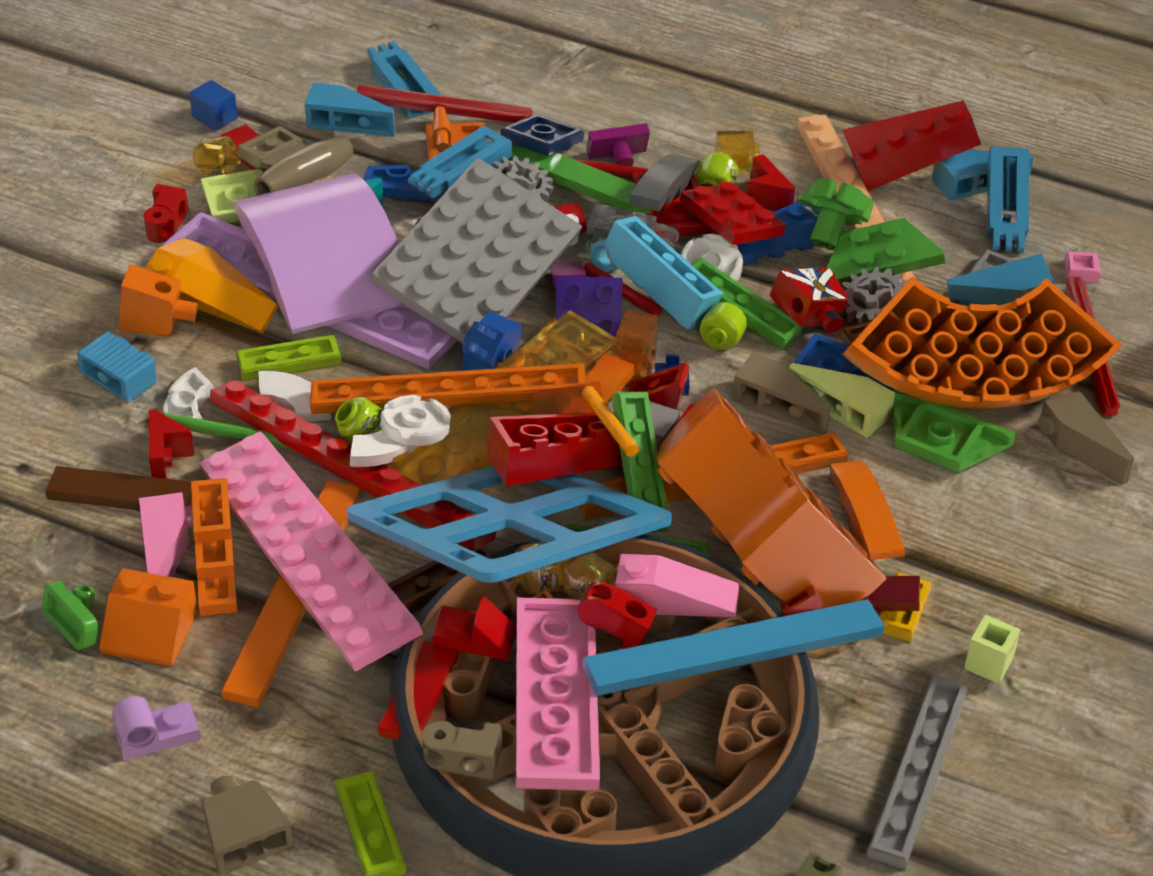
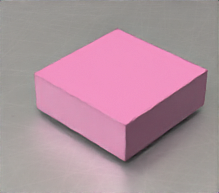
M1066 252L1064 263L1067 279L1071 276L1073 278L1079 276L1087 282H1099L1101 273L1098 254Z

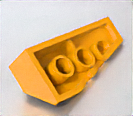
M186 238L158 247L145 267L147 270L179 280L181 283L180 299L198 303V310L262 334L278 308V305L211 247Z

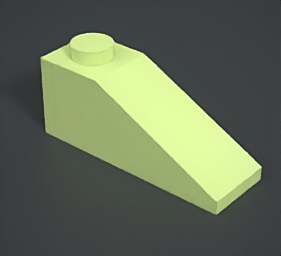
M792 363L789 366V370L831 407L830 417L868 438L891 418L895 392L865 376Z

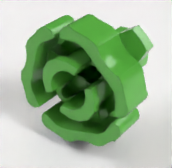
M819 178L814 182H809L806 193L799 194L796 201L810 207L811 211L818 216L811 236V243L820 248L835 250L845 225H861L862 222H868L874 203L870 197L866 196L858 188L847 183H841L839 191L836 193V181Z

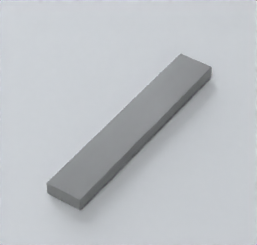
M931 675L867 850V858L906 870L966 699L969 685Z

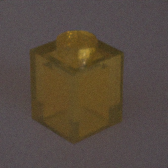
M752 130L716 131L715 153L728 154L737 164L739 173H750L752 171L753 157L760 155L759 142H754Z

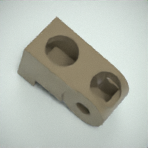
M446 721L432 722L422 732L424 760L429 767L436 770L493 780L502 751L501 725L485 722L483 731L460 727L455 728V726Z

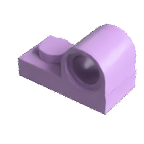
M134 696L121 700L112 710L114 733L123 761L201 739L200 730L190 701L151 711L146 699Z

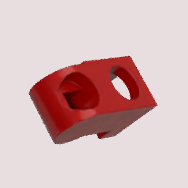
M156 184L152 190L153 207L144 212L143 219L147 239L154 243H163L176 233L189 211L186 189Z
M605 582L591 583L587 587L578 606L580 619L588 626L602 628L622 639L621 649L640 645L657 611V608Z

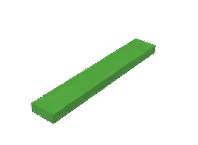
M512 143V157L508 159L509 161H512L513 156H517L519 161L529 158V164L539 163L540 170H548L547 177L553 178V182L638 217L644 218L653 211L630 204V193L637 184L558 153L547 156Z

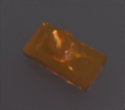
M600 381L531 393L535 415L594 413L582 396V391L585 387L592 386L603 399Z

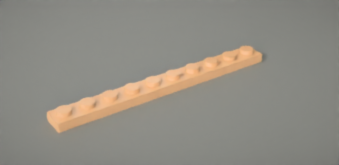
M812 115L810 117L798 118L797 129L823 178L832 179L837 182L835 192L838 193L841 183H847L860 189L866 196L871 198L827 115ZM874 203L868 222H862L861 225H850L849 227L851 230L884 223V220ZM912 271L900 273L902 275V282H907L912 276L915 278Z

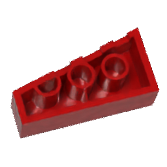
M964 100L842 129L863 183L868 191L981 145L973 118Z
M595 412L490 417L487 457L505 486L623 466L619 444Z

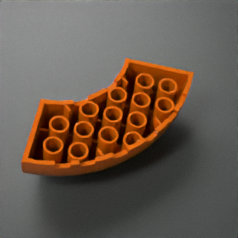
M912 276L843 352L842 356L874 379L908 396L954 408L986 410L1030 404L1059 394L1081 382L1101 367L1118 351L1122 344L1047 278L1031 292L1015 299L1013 302L999 306L997 304H970L969 306L950 302V298L932 291Z
M712 387L680 420L661 444L656 454L657 463L660 465L657 472L671 486L676 482L713 522V525L709 527L710 530L723 543L727 541L730 543L744 564L740 570L755 585L761 581L774 595L783 601L813 585L824 604L822 608L861 601L870 595L886 580L879 567L872 560L869 561L867 559L868 553L858 544L840 521L837 524L835 523L836 521L830 513L831 510L810 488L804 487L799 475L783 458L777 459L775 451L757 432L753 433L744 418Z

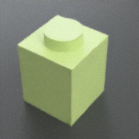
M985 615L970 640L964 669L1000 684L1014 659L1021 629Z

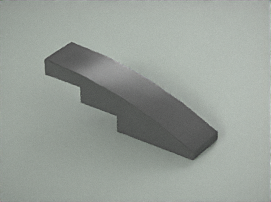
M674 153L662 157L650 167L630 193V204L655 211H660L664 203L670 205L674 197H680L681 191H684L699 167L700 160Z

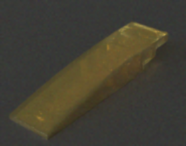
M569 310L495 369L584 363L586 378L605 353L613 356L620 350V340ZM571 398L452 405L448 409L451 415L449 433L443 440L432 445L418 446L410 454L404 452L388 467L398 470L402 475L418 484L426 485L493 466L487 457L490 417L561 414Z

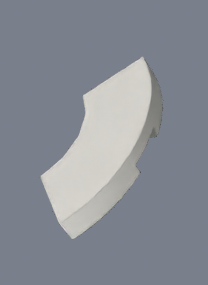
M196 367L187 371L169 388V394L163 405V413L202 419L199 409L204 401L210 397L211 389H214V385Z
M258 371L261 395H265L280 406L294 411L296 415L309 422L331 420V413L311 414V382L289 373Z
M383 430L368 435H353L350 466L370 467L392 462L394 457L404 452L410 454L418 446L404 445L396 442L385 435Z

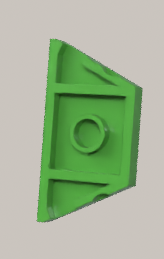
M901 218L842 232L826 268H830L842 287L843 282L851 283V274L858 277L861 276V269L864 268L868 273H873L875 267L879 268L880 273H884L889 268L892 275L946 262L942 249L908 220Z
M895 389L892 390L895 392L892 409L894 447L959 473L1014 444L1016 432L948 406L933 404L908 396Z

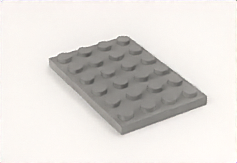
M477 157L372 273L370 282L463 343L465 335L471 329L473 322H480L489 311L509 318L577 237L582 225Z

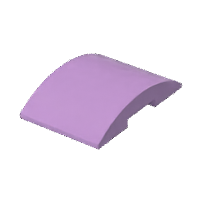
M351 173L233 201L234 210L251 246L256 247L269 275L272 292L292 334L405 306V304L370 282L372 273L399 243L377 197L368 184L357 174Z

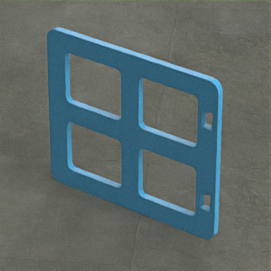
M490 466L351 505L347 508V520L476 580L498 582L670 526L672 523V513L577 474L539 480V482L559 489L558 491L518 503H505L477 491L478 489L503 483L495 468ZM441 500L450 501L478 513L477 515L430 529L419 528L392 515ZM587 503L599 505L627 517L583 532H575L541 518ZM505 528L515 529L545 542V544L498 559L486 558L455 544Z

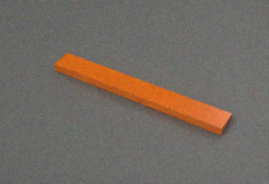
M584 363L312 380L310 410L311 414L336 413L343 402L356 397H364L383 410L390 400L407 395L421 396V401L430 402L431 398L444 406L583 397L582 391L586 387Z
M835 432L771 445V448L778 457L777 459L783 458L797 474L827 468L833 463L848 461V453ZM625 477L598 482L628 495ZM663 479L667 502L690 498L676 482L671 486ZM593 503L578 506L584 520L616 514L614 511Z
M327 480L317 499L343 531H345L349 522L347 520V508L358 504L361 497V489L355 485ZM279 575L222 689L224 700L260 707L306 612V607L281 575Z

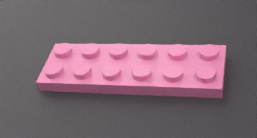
M517 598L516 788L599 790L597 696L582 667L584 657L596 655L595 628L586 625L578 615V606L582 599Z

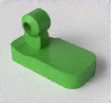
M60 580L46 584L42 600V611L45 616L77 650L94 646L97 639L98 624L96 618L88 609L94 604L95 590L88 585H80L74 591H68Z

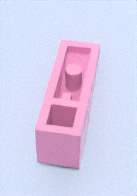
M183 492L139 498L147 573L172 577L189 545L188 528H193L192 506H184Z
M621 554L615 583L616 588L618 587L657 608L655 615L735 618L739 583L659 555Z

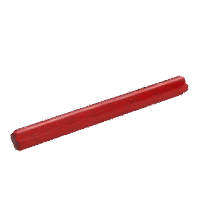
M358 85L357 87L358 93L392 107L434 112L436 107L441 106L445 108L446 114L516 123L532 116V109L530 107L368 85Z
M1079 276L1076 278L1069 277L1065 286L1068 297L1095 320L1083 278ZM1106 362L1090 374L1101 413L1104 416H1116L1119 413L1120 402L1108 362Z

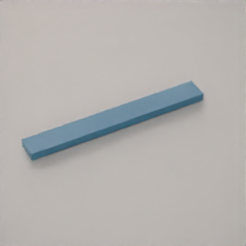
M866 599L587 656L583 658L582 667L596 696L878 637L883 635L885 626L870 601Z

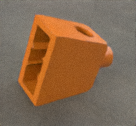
M129 264L121 285L119 331L169 336L173 333L177 319L195 322L198 303L180 299L181 283L179 280Z

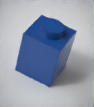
M210 80L189 92L192 117L214 131L238 119L236 95L215 81Z

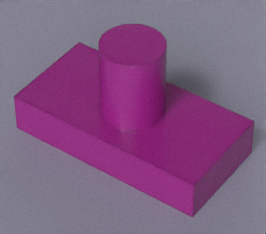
M647 123L589 131L586 148L588 158L596 159L613 156L616 165L632 166L634 160L631 153L647 151L650 135Z

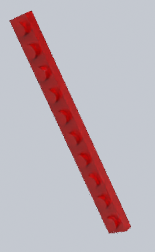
M228 381L221 386L211 389L209 402L256 429L271 433L282 444L376 498L422 486V484L416 483L402 475L398 470L390 468L385 464L370 467L350 466L352 446L345 440L333 436L320 426L310 423L296 415L294 411L280 406L269 397L257 393L240 381ZM447 500L402 511L405 515L428 528L474 516ZM497 531L456 544L475 552L495 541Z

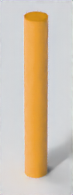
M585 387L582 391L584 399L626 455H636L639 451L638 445L594 387Z

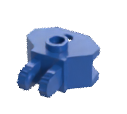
M491 311L480 322L474 321L471 329L465 335L462 345V352L464 353L462 371L505 368L514 358L520 346L523 326Z

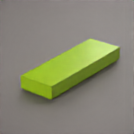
M335 335L236 351L242 381L259 379L258 371H277L290 374L342 365L341 354Z
M374 771L334 780L335 790L363 875L400 876L406 874V864Z

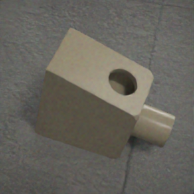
M225 775L212 782L210 789L213 796L206 798L202 803L206 827L217 871L220 876L293 847L289 819L258 781L252 780L236 786L233 778Z

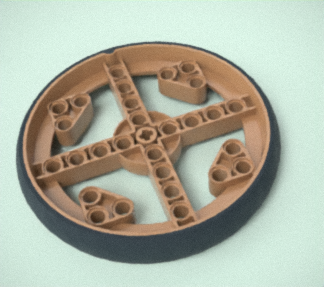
M648 535L633 537L544 566L545 570H550L551 581L547 582V584H551V588H547V590L543 589V583L538 581V574L542 571V567L498 582H482L460 573L446 584L420 612L416 620L420 624L423 635L401 646L393 669L388 706L394 696L396 716L401 734L397 740L392 739L399 766L409 787L426 812L457 843L485 862L515 876H701L732 861L767 834L789 809L802 788L813 761L819 733V702L815 677L806 652L750 663L749 665L757 680L758 687L751 684H740L735 686L729 693L718 735L715 767L722 776L735 780L713 800L707 796L655 728L661 716L663 703L748 664L598 695L599 756L614 755L664 821L662 824L627 830H615L617 802L610 793L603 790L524 789V811L499 798L484 786L516 771V714L493 723L501 725L502 751L493 780L440 771L429 767L423 757L422 730L420 729L415 712L413 695L414 673L418 655L424 641L432 642L442 605L477 613L481 596H484L502 613L506 612L516 625L517 598L554 599L550 592L576 588L579 583V588L588 587L594 582H605L616 587L615 583L621 554L659 555L739 583L735 618L705 617L714 625L692 635L785 616L774 602L754 583L732 567L708 554L680 543ZM532 539L505 548L486 558L498 559L545 544V542ZM545 571V574L547 573V576L550 579L549 571ZM542 572V581H543V576H544V577L546 576V575L544 574V572ZM553 574H556L558 579L556 587H552ZM540 586H542V591L544 592L538 591ZM655 615L648 631L662 633L670 631L677 623V615ZM596 650V655L613 650ZM459 651V658L452 667L453 671L449 674L444 684V690L427 725L435 721H446L445 710L452 718L457 720H469L477 716L495 671V658Z

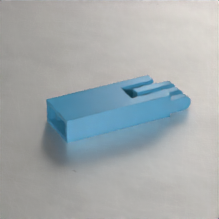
M395 41L389 42L388 48L385 44L378 45V52L374 47L367 48L368 57L372 61V73L383 88L441 95L405 48L401 49ZM400 70L407 78L406 80H404L403 77L400 76ZM399 108L407 119L432 113L429 111Z
M482 126L420 165V169L409 177L408 184L417 187L423 193L426 192V195L431 198L441 193L444 195L477 157L493 166L494 161L501 162L502 157L511 158L512 141L490 128ZM486 137L489 138L490 140L494 141V142L491 143V142L487 141V140H486Z
M991 146L988 154L986 237H992V251H999L1001 240L1004 241V252H1011L1012 241H1015L1016 252L1024 253L1025 239L1029 231V149ZM1002 211L1016 212V223H1010L1011 214H1004L1002 218Z

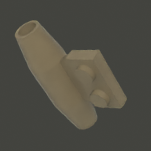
M278 126L239 145L237 156L259 170L267 169L254 181V190L258 196L321 181L353 156L354 150L350 140L344 136L314 142L305 146L302 138Z

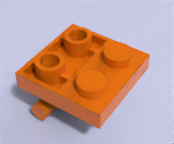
M441 106L436 107L432 124H425L427 160L432 159L477 129L485 126V122L450 123L446 118L445 108Z

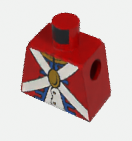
M830 268L783 269L779 271L769 296L798 325L802 327L823 326L828 333H834L842 327L843 319L841 316L848 303V297Z

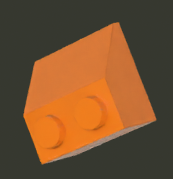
M122 568L108 595L99 646L100 653L172 667L198 612L194 581Z

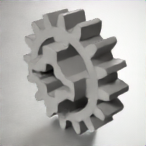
M513 156L512 161L502 157L501 162H493L492 167L545 202L550 200L554 188L552 186L553 178L547 177L548 170L539 169V163L529 164V158L519 161L517 156Z
M878 267L873 269V273H868L865 268L861 269L862 275L859 277L851 274V283H842V288L848 297V303L842 314H846L847 322L850 323L856 320L857 325L870 322L906 283L902 282L901 274H896L892 277L891 269L888 268L884 273H880Z

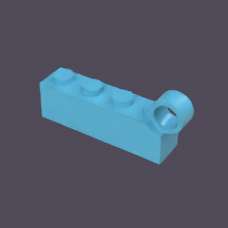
M636 216L615 221L607 239L594 243L591 248L590 257L592 264L605 272L621 269L632 279L636 286L642 288L654 299L655 303L663 307L676 319L679 325L687 330L699 327L705 314L713 305L719 303L723 292ZM606 250L609 252L611 261L607 257Z

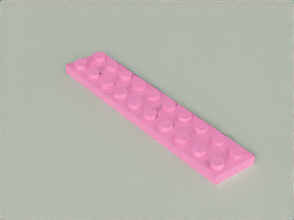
M262 431L247 436L242 441L223 451L216 452L211 457L199 462L201 470L208 480L228 479L231 511L354 672L423 635L418 621Z

